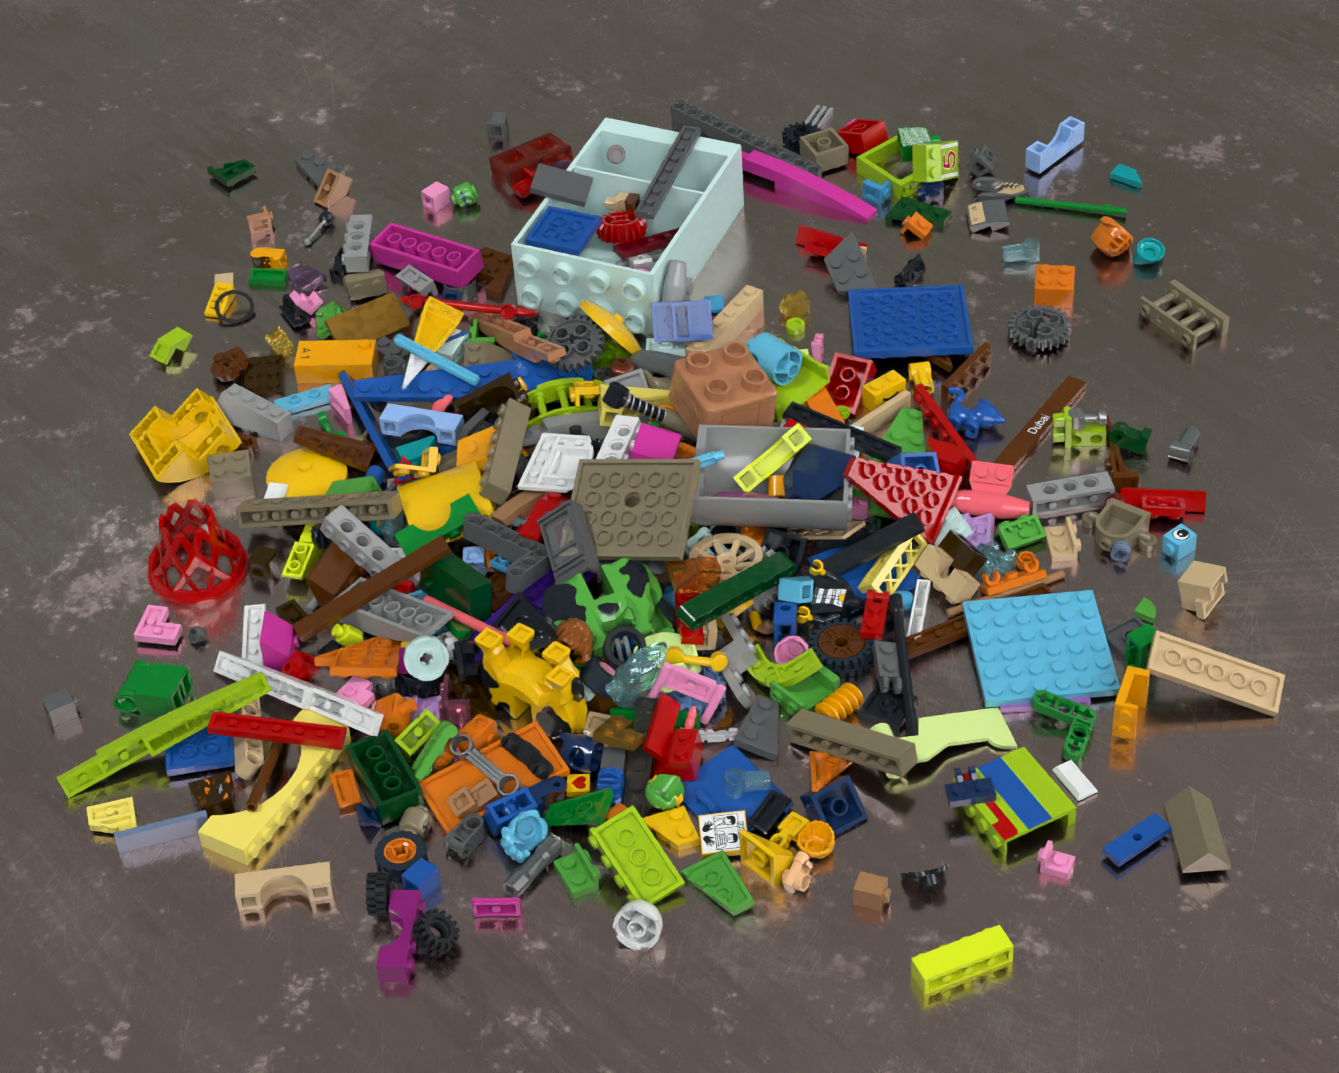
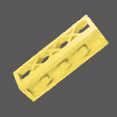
M919 534L881 554L857 587L862 594L867 593L868 589L883 593L879 586L882 582H886V590L890 591V595H892L927 546V542ZM913 538L919 544L916 550H912L911 540ZM902 553L907 555L906 564H902ZM893 567H896V579L891 577V569Z

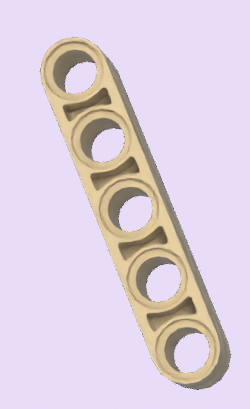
M260 697L232 713L261 717ZM233 737L235 771L242 779L251 780L264 763L263 740Z

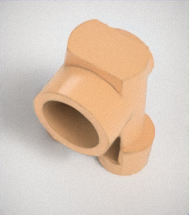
M798 851L790 869L786 868L782 874V884L785 890L790 893H795L796 890L806 891L811 881L809 873L813 868V864L808 861L809 856L802 851Z

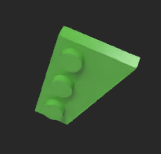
M723 850L681 871L682 877L733 916L755 906L754 899Z

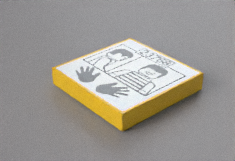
M745 810L698 815L703 859L721 850L725 852L726 856L740 855L739 831L742 829L747 831Z

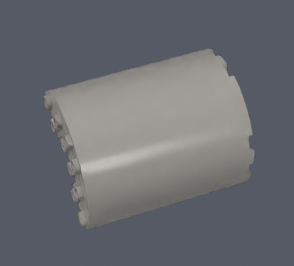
M699 424L696 457L712 451L723 450L725 459L700 469L691 523L692 525L847 530V522H852L853 485L848 486V480L844 478V488L837 490L828 500L711 497L719 492L744 491L733 477L771 448L792 427ZM804 428L814 439L810 443L854 455V437H850V429ZM794 457L771 476L785 475ZM768 478L752 492L767 495Z

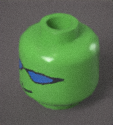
M469 182L455 186L453 188L454 194L451 195L454 205L458 204L461 208L475 204L479 197L475 185H471Z

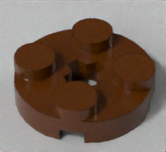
M238 346L224 353H217L213 357L214 362L211 365V373L216 380L219 379L221 382L231 381L240 376L239 371L242 368L245 370L248 367L249 359Z

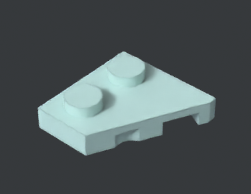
M955 506L948 511L935 546L938 547L949 530L960 533L965 538L974 533Z

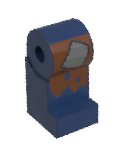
M554 776L528 787L529 792L538 805L537 811L540 816L543 815V808L566 799L567 782L564 778Z

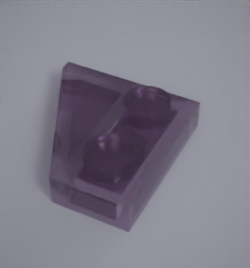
M302 262L287 270L288 278L295 291L299 294L303 292L308 295L327 281L325 274Z

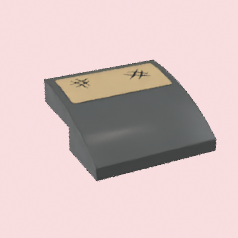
M983 200L966 205L972 233L989 226L992 231L1010 225L1004 200Z

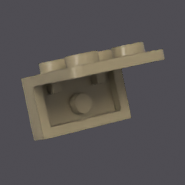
M380 269L344 276L351 301L388 293L385 274Z

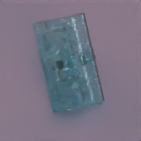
M403 510L395 519L382 520L380 532L383 533L384 543L399 544L394 534L405 528Z
M993 541L986 545L980 543L977 546V549L988 558L983 565L984 573L989 575L993 570L1005 574L1008 571L1014 570V563L1017 559L1016 551L1008 549L1005 552H1001L1000 546Z

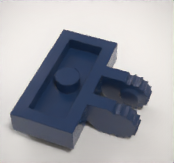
M974 765L968 766L970 781L963 782L960 768H954L956 783L945 784V794L950 808L996 801V792L991 777L977 779Z

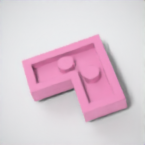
M148 605L133 636L135 641L176 646L183 631L182 625L165 623L170 614L168 607Z

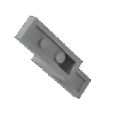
M727 612L720 616L734 641L719 650L725 653L728 659L726 668L721 672L736 698L747 710L753 705L749 698L752 693L745 683L741 684L744 679L740 674L759 661L754 654L757 652V649L751 641L747 642L746 639L749 636L743 627H738L741 622L734 613L730 615Z

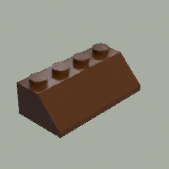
M332 541L305 579L321 608L334 600L360 577L366 579L369 573L357 565L347 553L343 552Z

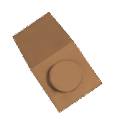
M327 168L314 202L327 208L331 207L347 195L353 179Z

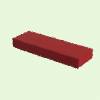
M665 693L658 697L642 748L658 761L665 759L681 706Z

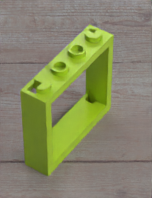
M897 136L859 155L856 157L857 173L880 185L887 180L891 181V195L900 200L902 196L908 197L917 192L918 189H921V182L913 181V173L899 180L876 165L900 152Z

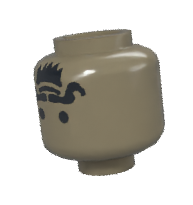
M424 806L408 807L399 822L400 831H410L413 834H418L420 838L424 839L433 824V818L429 814V810Z

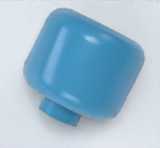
M895 591L894 593L902 595L904 612H910L914 601L912 593L910 591Z

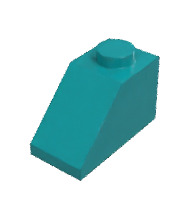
M434 435L396 447L399 463L403 455L412 465L421 466L422 451L429 447H436Z

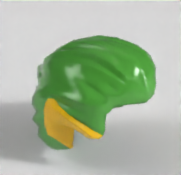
M659 774L648 781L645 795L652 807L665 811L675 808V806L678 807L682 803L685 788L679 776Z

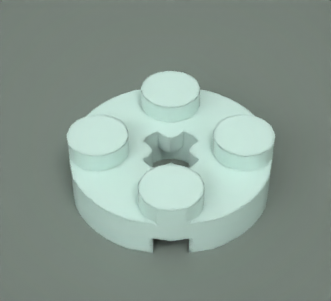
M426 635L417 637L406 645L403 660L409 674L422 681H431L443 674L449 663V654L445 645L437 637ZM424 653L432 655L427 664L424 661H420Z

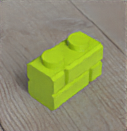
M425 709L394 740L401 753L409 760L429 740L440 721L428 709Z

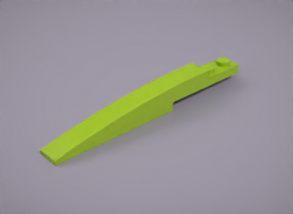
M262 671L244 678L123 735L97 749L96 756L56 778L67 797L70 798L149 753L153 757L208 726L213 711L232 713L267 694L272 689Z

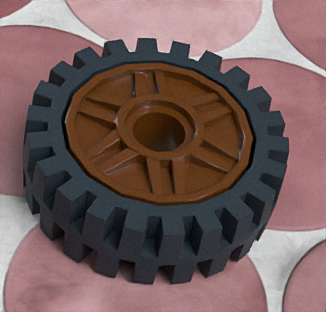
M843 618L842 622H839V619H834V623H831L830 620L825 621V626L821 623L818 625V629L815 628L809 637V649L812 648L822 665L834 674L840 675V679H845L847 674L849 678L854 677V673L857 675L862 674V670L866 671L874 659L872 651L874 639L860 638L862 623L856 625V620H851L849 623L846 618Z

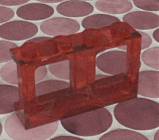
M551 132L489 158L492 174L495 175L501 172L506 175L510 187L526 178L523 173L524 168L536 173L539 163L561 168L571 164L574 160L571 146Z

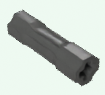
M551 836L547 837L535 849V853L502 883L503 890L513 898H519L535 877L563 852L559 841Z

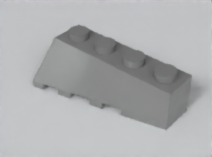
M235 383L219 396L217 403L232 427H240L242 431L248 433L258 432L259 436L280 442L295 431L291 412Z

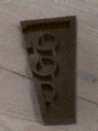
M448 664L441 678L473 717L477 714H482L495 720L498 727L502 719L487 695L479 676L467 681H460L459 673L455 670V664Z

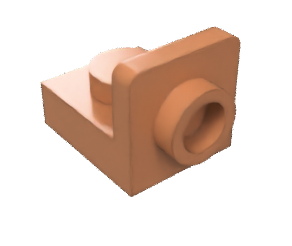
M266 206L262 207L263 212L247 216L251 235L272 230L271 222H274L272 212H268Z

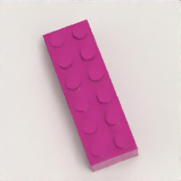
M392 222L369 244L374 262L399 270H403L406 266L411 265L434 281L456 288L467 286L484 268L480 249Z

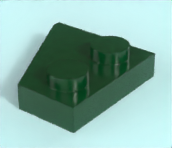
M246 159L224 163L223 168L213 169L212 166L207 167L208 174L227 187L233 186L235 183L257 172L256 166Z

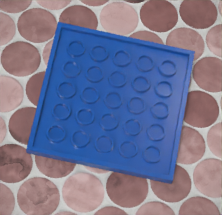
M963 284L848 290L855 357L886 359L888 357L906 358L908 356L926 357L930 355L946 356L974 353Z

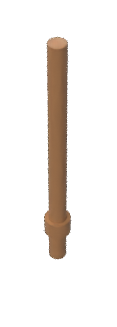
M1063 570L1047 575L1046 578L972 601L1005 598L1043 582L1049 584L1064 579L1065 573ZM962 602L960 605L946 609L948 617L963 613Z

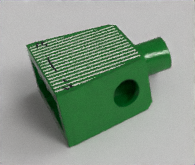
M897 127V143L903 162L913 160L912 144L941 142L940 135L930 136L926 127Z

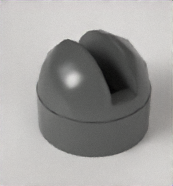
M192 626L188 630V638L193 644L201 643L207 637V631L201 626Z

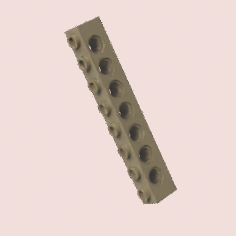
M399 490L244 500L235 508L239 528L323 523L326 516L340 505H343L360 521L395 519L403 509Z

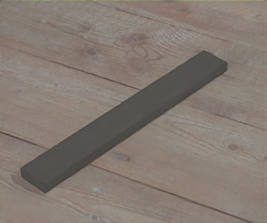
M683 125L635 210V217L654 220L701 135L700 127Z

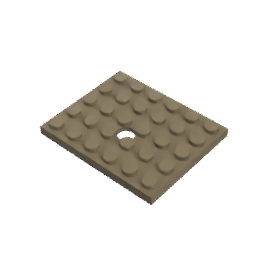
M579 459L571 501L583 506L598 560L629 558L646 561H683L701 468L700 460ZM633 494L640 495V501L636 506H626V500L630 499ZM569 518L566 520L561 548L569 544L570 540H575ZM577 544L560 553L559 557L567 560L579 552Z

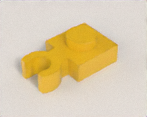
M792 811L777 827L779 833L774 834L770 841L776 844L780 843L779 846L783 849H788L789 842L791 840L797 842L799 832L810 821Z

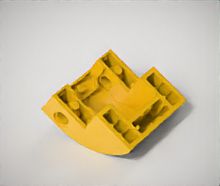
M198 388L192 392L172 415L154 406L129 433L155 479L166 483L187 481L208 473V456L234 452L242 443L214 397L207 395Z
M472 461L397 487L409 526L414 524L416 527L426 531L439 529L450 517V503L468 493L480 514L492 519L490 515L494 511L490 500L479 495L481 474L476 462ZM461 531L462 534L459 537L452 540L449 538L446 540V542L449 543L464 538L463 531Z

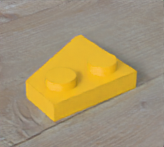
M684 805L642 818L646 825L656 832L658 838L668 842L677 851L700 845V838Z

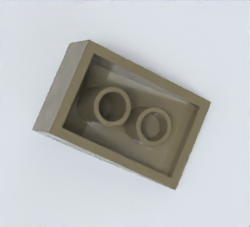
M487 342L465 343L463 366L513 360V352Z

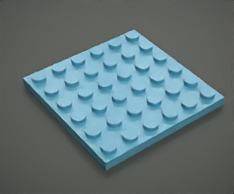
M1093 590L962 602V610L985 708L1031 702L1033 694L1038 690H1045L1064 698L1090 696L1092 698L1118 695L1120 685Z

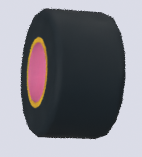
M592 657L580 672V678L585 685L604 698L609 699L613 697L624 683L621 673L616 668L611 667L606 660L599 657Z

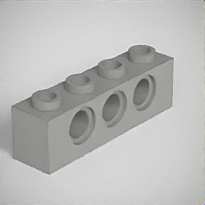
M372 214L350 215V220L346 223L347 233H345V243H343L342 265H346V273L369 272L371 259L369 244L373 241L374 235Z
M1106 471L1026 485L1025 500L1030 502L1031 515L1037 514V516L1106 505L1109 503L1107 502L1108 499L1114 498L1115 487Z
M340 505L326 516L320 530L323 534L338 545L343 552L347 553L357 565L364 568L371 577L402 559L343 505Z

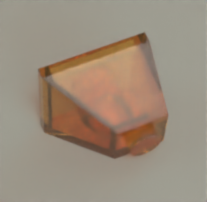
M717 557L691 558L683 561L667 562L665 565L675 593L705 592L720 583L722 570Z

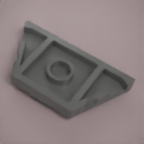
M851 232L824 259L825 266L838 294L847 295L848 290L878 288L854 232Z

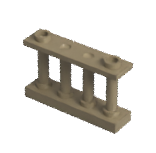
M1175 279L1169 282L1168 294L1156 301L1151 302L1144 296L1140 297L1139 313L1192 351L1196 350L1197 337L1213 329L1220 335L1228 332L1229 316ZM1170 301L1178 304L1166 312L1159 308ZM1185 310L1192 314L1181 321L1173 318V316ZM1197 320L1205 323V325L1194 331L1186 327Z

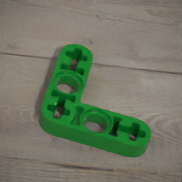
M1045 690L1036 691L1031 700V707L1035 711L1071 725L1061 754L1063 758L1067 761H1080L1096 720L1095 711L1090 707ZM1058 707H1065L1069 712L1063 713L1059 711ZM1080 731L1085 737H1077L1073 732ZM1073 744L1077 745L1075 753L1071 752Z

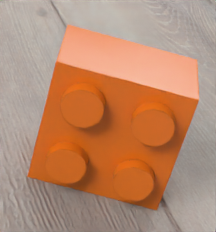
M1036 265L1034 307L1035 304H1038L1039 307L1046 304V307L1073 308L1075 266Z

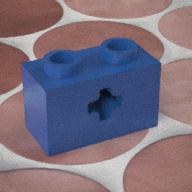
M525 787L486 805L483 820L493 836L501 834L502 828L508 827L511 820L519 815L520 812L537 810L538 805L528 788Z

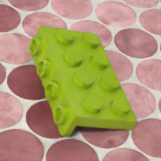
M634 805L600 826L589 829V843L594 850L598 848L603 855L600 858L607 869L611 868L615 873L613 878L620 889L624 887L628 893L626 896L628 902L645 900L654 905L685 885L684 880Z

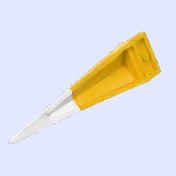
M429 296L420 315L414 342L437 353L456 331L464 313ZM412 353L410 354L402 389H405L428 363L427 361Z

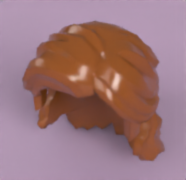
M568 618V620L561 621L556 628V636L559 637L557 641L559 643H567L570 650H574L573 655H578L575 660L576 663L587 664L591 659L590 656L593 650V635L588 624L577 618Z

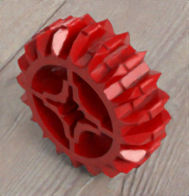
M622 210L604 214L601 217L602 223L596 230L601 241L621 244L634 242L644 237L647 233V223L645 218L635 217V211Z

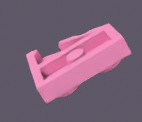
M816 333L814 340L811 341V353L813 354H810V356L819 363L823 362L824 334Z

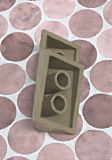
M1188 786L1164 803V810L1167 822L1172 826L1170 834L1177 861H1180L1182 873L1231 869L1211 799Z

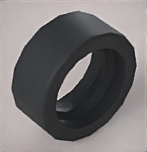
M620 626L613 629L607 635L603 644L605 660L611 667L618 670L635 668L641 663L646 653L644 636L637 629L630 626ZM621 635L632 637L638 646L636 656L629 661L617 659L611 650L613 641Z

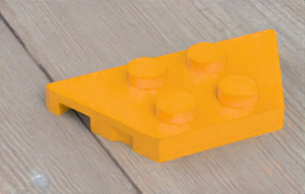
M493 426L458 440L456 467L475 461L480 474L483 475L485 473L482 469L488 459L486 453L492 445L490 438L496 430L493 429ZM521 448L520 453L525 457L529 456L528 452Z

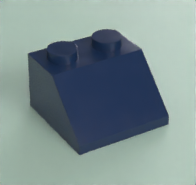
M849 775L837 776L818 792L810 790L799 796L809 818L812 821L817 820L828 823L834 831V836L868 818Z

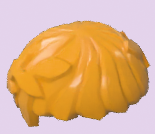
M814 820L807 822L798 834L797 846L800 851L806 853L810 858H824L834 848V831L828 823Z

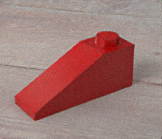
M548 492L541 497L520 529L519 536L535 541L541 540L543 535L540 525L536 520L543 517L546 512L560 506L568 498L561 496L557 492Z

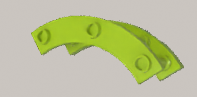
M563 378L539 384L536 386V389L528 392L527 395L529 403L532 404L534 410L538 408L540 415L528 421L526 429L531 426H543L542 418L598 411V406H593L591 400L597 402L598 394H595L594 398H583V395H579V398L583 399L584 405L580 407L569 406V387H573L572 382L586 380L583 378ZM594 379V381H597L599 386L600 384H605L603 381ZM560 400L562 408L547 412L545 404Z

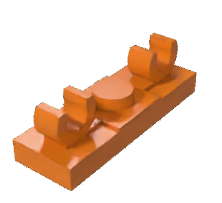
M1033 557L1031 558V567H1028L1026 561H1021V568L1024 571L1012 570L1006 572L1005 576L1000 577V573L993 570L992 580H989L987 574H982L984 584L979 586L980 593L991 596L1046 578L1047 573L1045 569L1039 567L1038 559Z

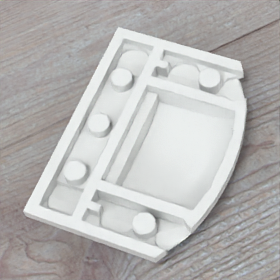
M542 433L518 484V489L567 493L573 490L579 459H593L594 450L590 443L592 442L590 436Z

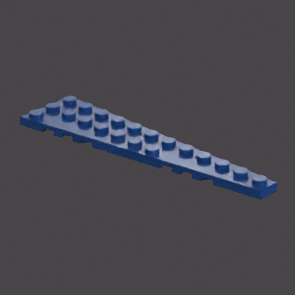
M524 358L462 366L479 376L480 380L476 386L442 369L419 372L405 389H402L405 374L354 380L353 389L354 401L436 402L439 399H443L446 395H452V402L508 372L513 379L521 376L528 388V391H526L528 393L536 389V386L557 379L583 378L586 381H592L591 366L587 364L585 371L579 368L578 373H576L575 369H572L570 374H568L566 368L563 372H560L559 367L554 369L552 364L549 365L545 360L534 363ZM556 400L550 403H560V400Z

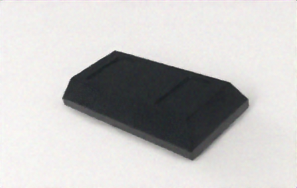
M772 789L747 821V824L767 834L792 799Z

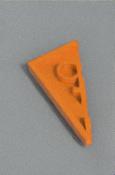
M809 751L812 792H818L853 762L820 751Z

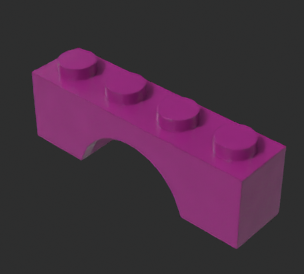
M392 890L388 906L391 924L398 926L403 931L394 942L380 947L376 969L379 982L408 983L409 975L414 972L415 968L413 955L418 952L416 945L418 940H413L415 934H412V929L414 928V923L426 912V901L422 900L421 891Z

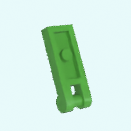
M443 720L439 723L410 768L415 777L420 781L431 773L432 764L436 758L443 754L448 739L455 737L458 733L457 727L449 721Z

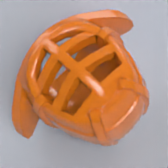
M1103 216L1100 219L1102 223H1099L1098 227L1094 230L1091 240L1106 256L1115 257L1129 249L1134 237L1114 219Z

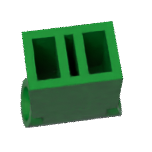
M136 660L127 675V679L116 694L113 706L118 711L124 713H132L138 710L142 714L160 717L184 706L194 689L188 666L151 663L150 665L143 660Z

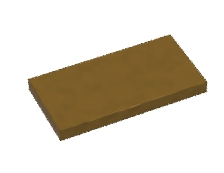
M394 292L343 312L324 322L333 340L368 339L377 341L384 336H390L411 325Z

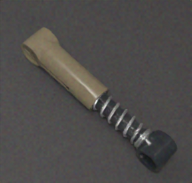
M611 381L602 398L605 404L615 409L628 407L630 410L633 409L636 413H642V416L646 415L649 419H655V422L658 421L661 427L681 434L683 437L697 443V439L677 411L668 407L660 409L659 405L654 406L653 403L649 404L647 400L642 401L640 397L636 398L634 394L629 393V389L624 385Z

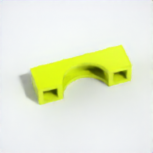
M797 423L771 448L747 465L733 478L744 492H752L814 439L800 423Z

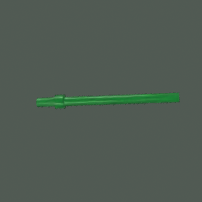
M1020 196L1015 198L1016 204L1097 212L1107 216H1111V214L1126 216L1127 208L1113 207V205L1109 204L1101 206Z

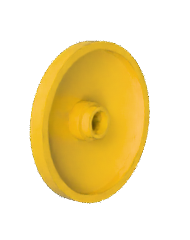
M586 299L580 302V308L631 354L642 350L633 334L623 323L625 319L617 312L614 315L602 306Z
M301 448L290 451L274 461L267 471L266 483L267 488L269 482L289 485L285 497L325 495L333 481L348 479V470L346 464L308 448Z

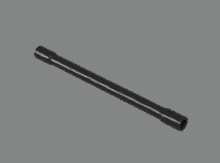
M894 593L890 595L889 601L893 616L900 678H902L906 737L918 735V721L916 718L903 615V598L901 594Z

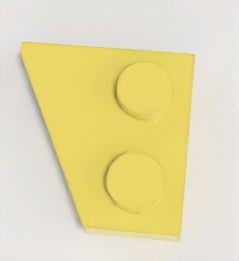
M132 797L86 807L88 823L92 831L114 834L115 832L138 827Z

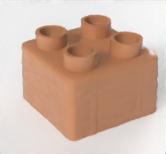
M731 341L726 343L723 348L707 352L693 351L687 357L674 362L669 388V400L696 439L699 424L773 427L777 390L744 343Z

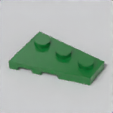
M609 787L550 804L545 820L548 826L603 824L614 793Z

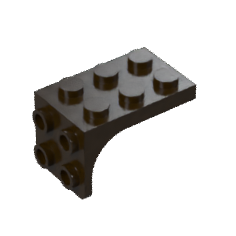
M509 372L452 402L457 413L463 415L465 424L482 408L489 411L486 421L496 416L500 405H505L509 398L531 408L530 420L534 418L533 415L536 413L532 404L529 403V397L525 389H522L518 378L513 379Z

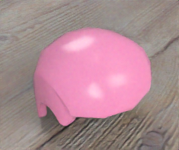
M791 635L784 637L775 647V661L777 664H783L795 659L809 649L808 644L799 636Z

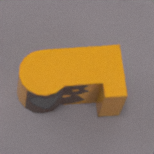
M260 247L253 249L250 253L254 268L285 269L288 263L285 249Z

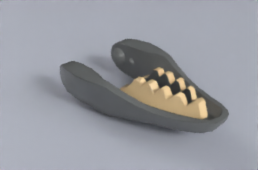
M979 177L972 184L975 190L988 191L981 193L978 196V201L991 199L1008 201L1015 199L1016 196L1022 197L1031 191V187L1028 185L1010 183L995 177Z

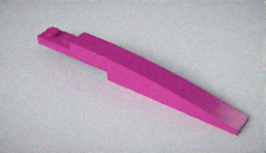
M753 150L750 154L742 151V170L774 181L775 188L864 221H868L877 213L876 208L803 169L756 150Z

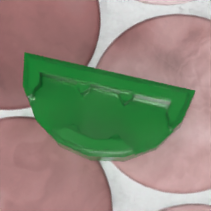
M453 619L444 624L456 639H463L465 635L469 637L472 633V628Z

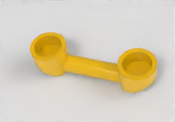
M671 646L665 653L669 664L685 663L707 666L716 672L724 670L728 664L726 654L721 651L712 653L710 658L684 655L680 647Z

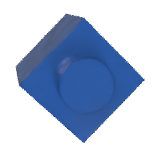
M420 858L401 874L404 890L421 891L422 900L441 884L438 867L423 858Z

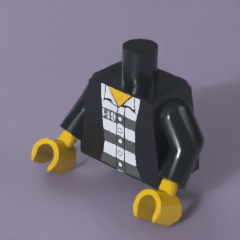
M814 560L812 563L819 569L816 570L810 567L809 572L814 576L818 574L822 576L817 578L810 607L801 606L797 612L805 616L798 615L797 621L805 623L808 620L810 624L818 626L822 623L825 626V621L828 620L831 623H834V619H839V622H842L843 618L849 620L851 610L862 609L863 599L855 597L849 583L828 568L823 569V563L820 560Z

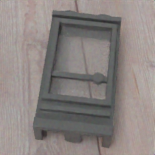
M570 500L563 501L560 506L546 512L543 517L536 520L541 528L556 581L555 585L566 582L579 573L582 575L586 571L597 574L602 572L581 504Z

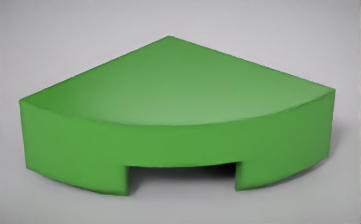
M1144 597L1135 608L1134 614L1138 618L1154 624L1156 608L1150 600Z

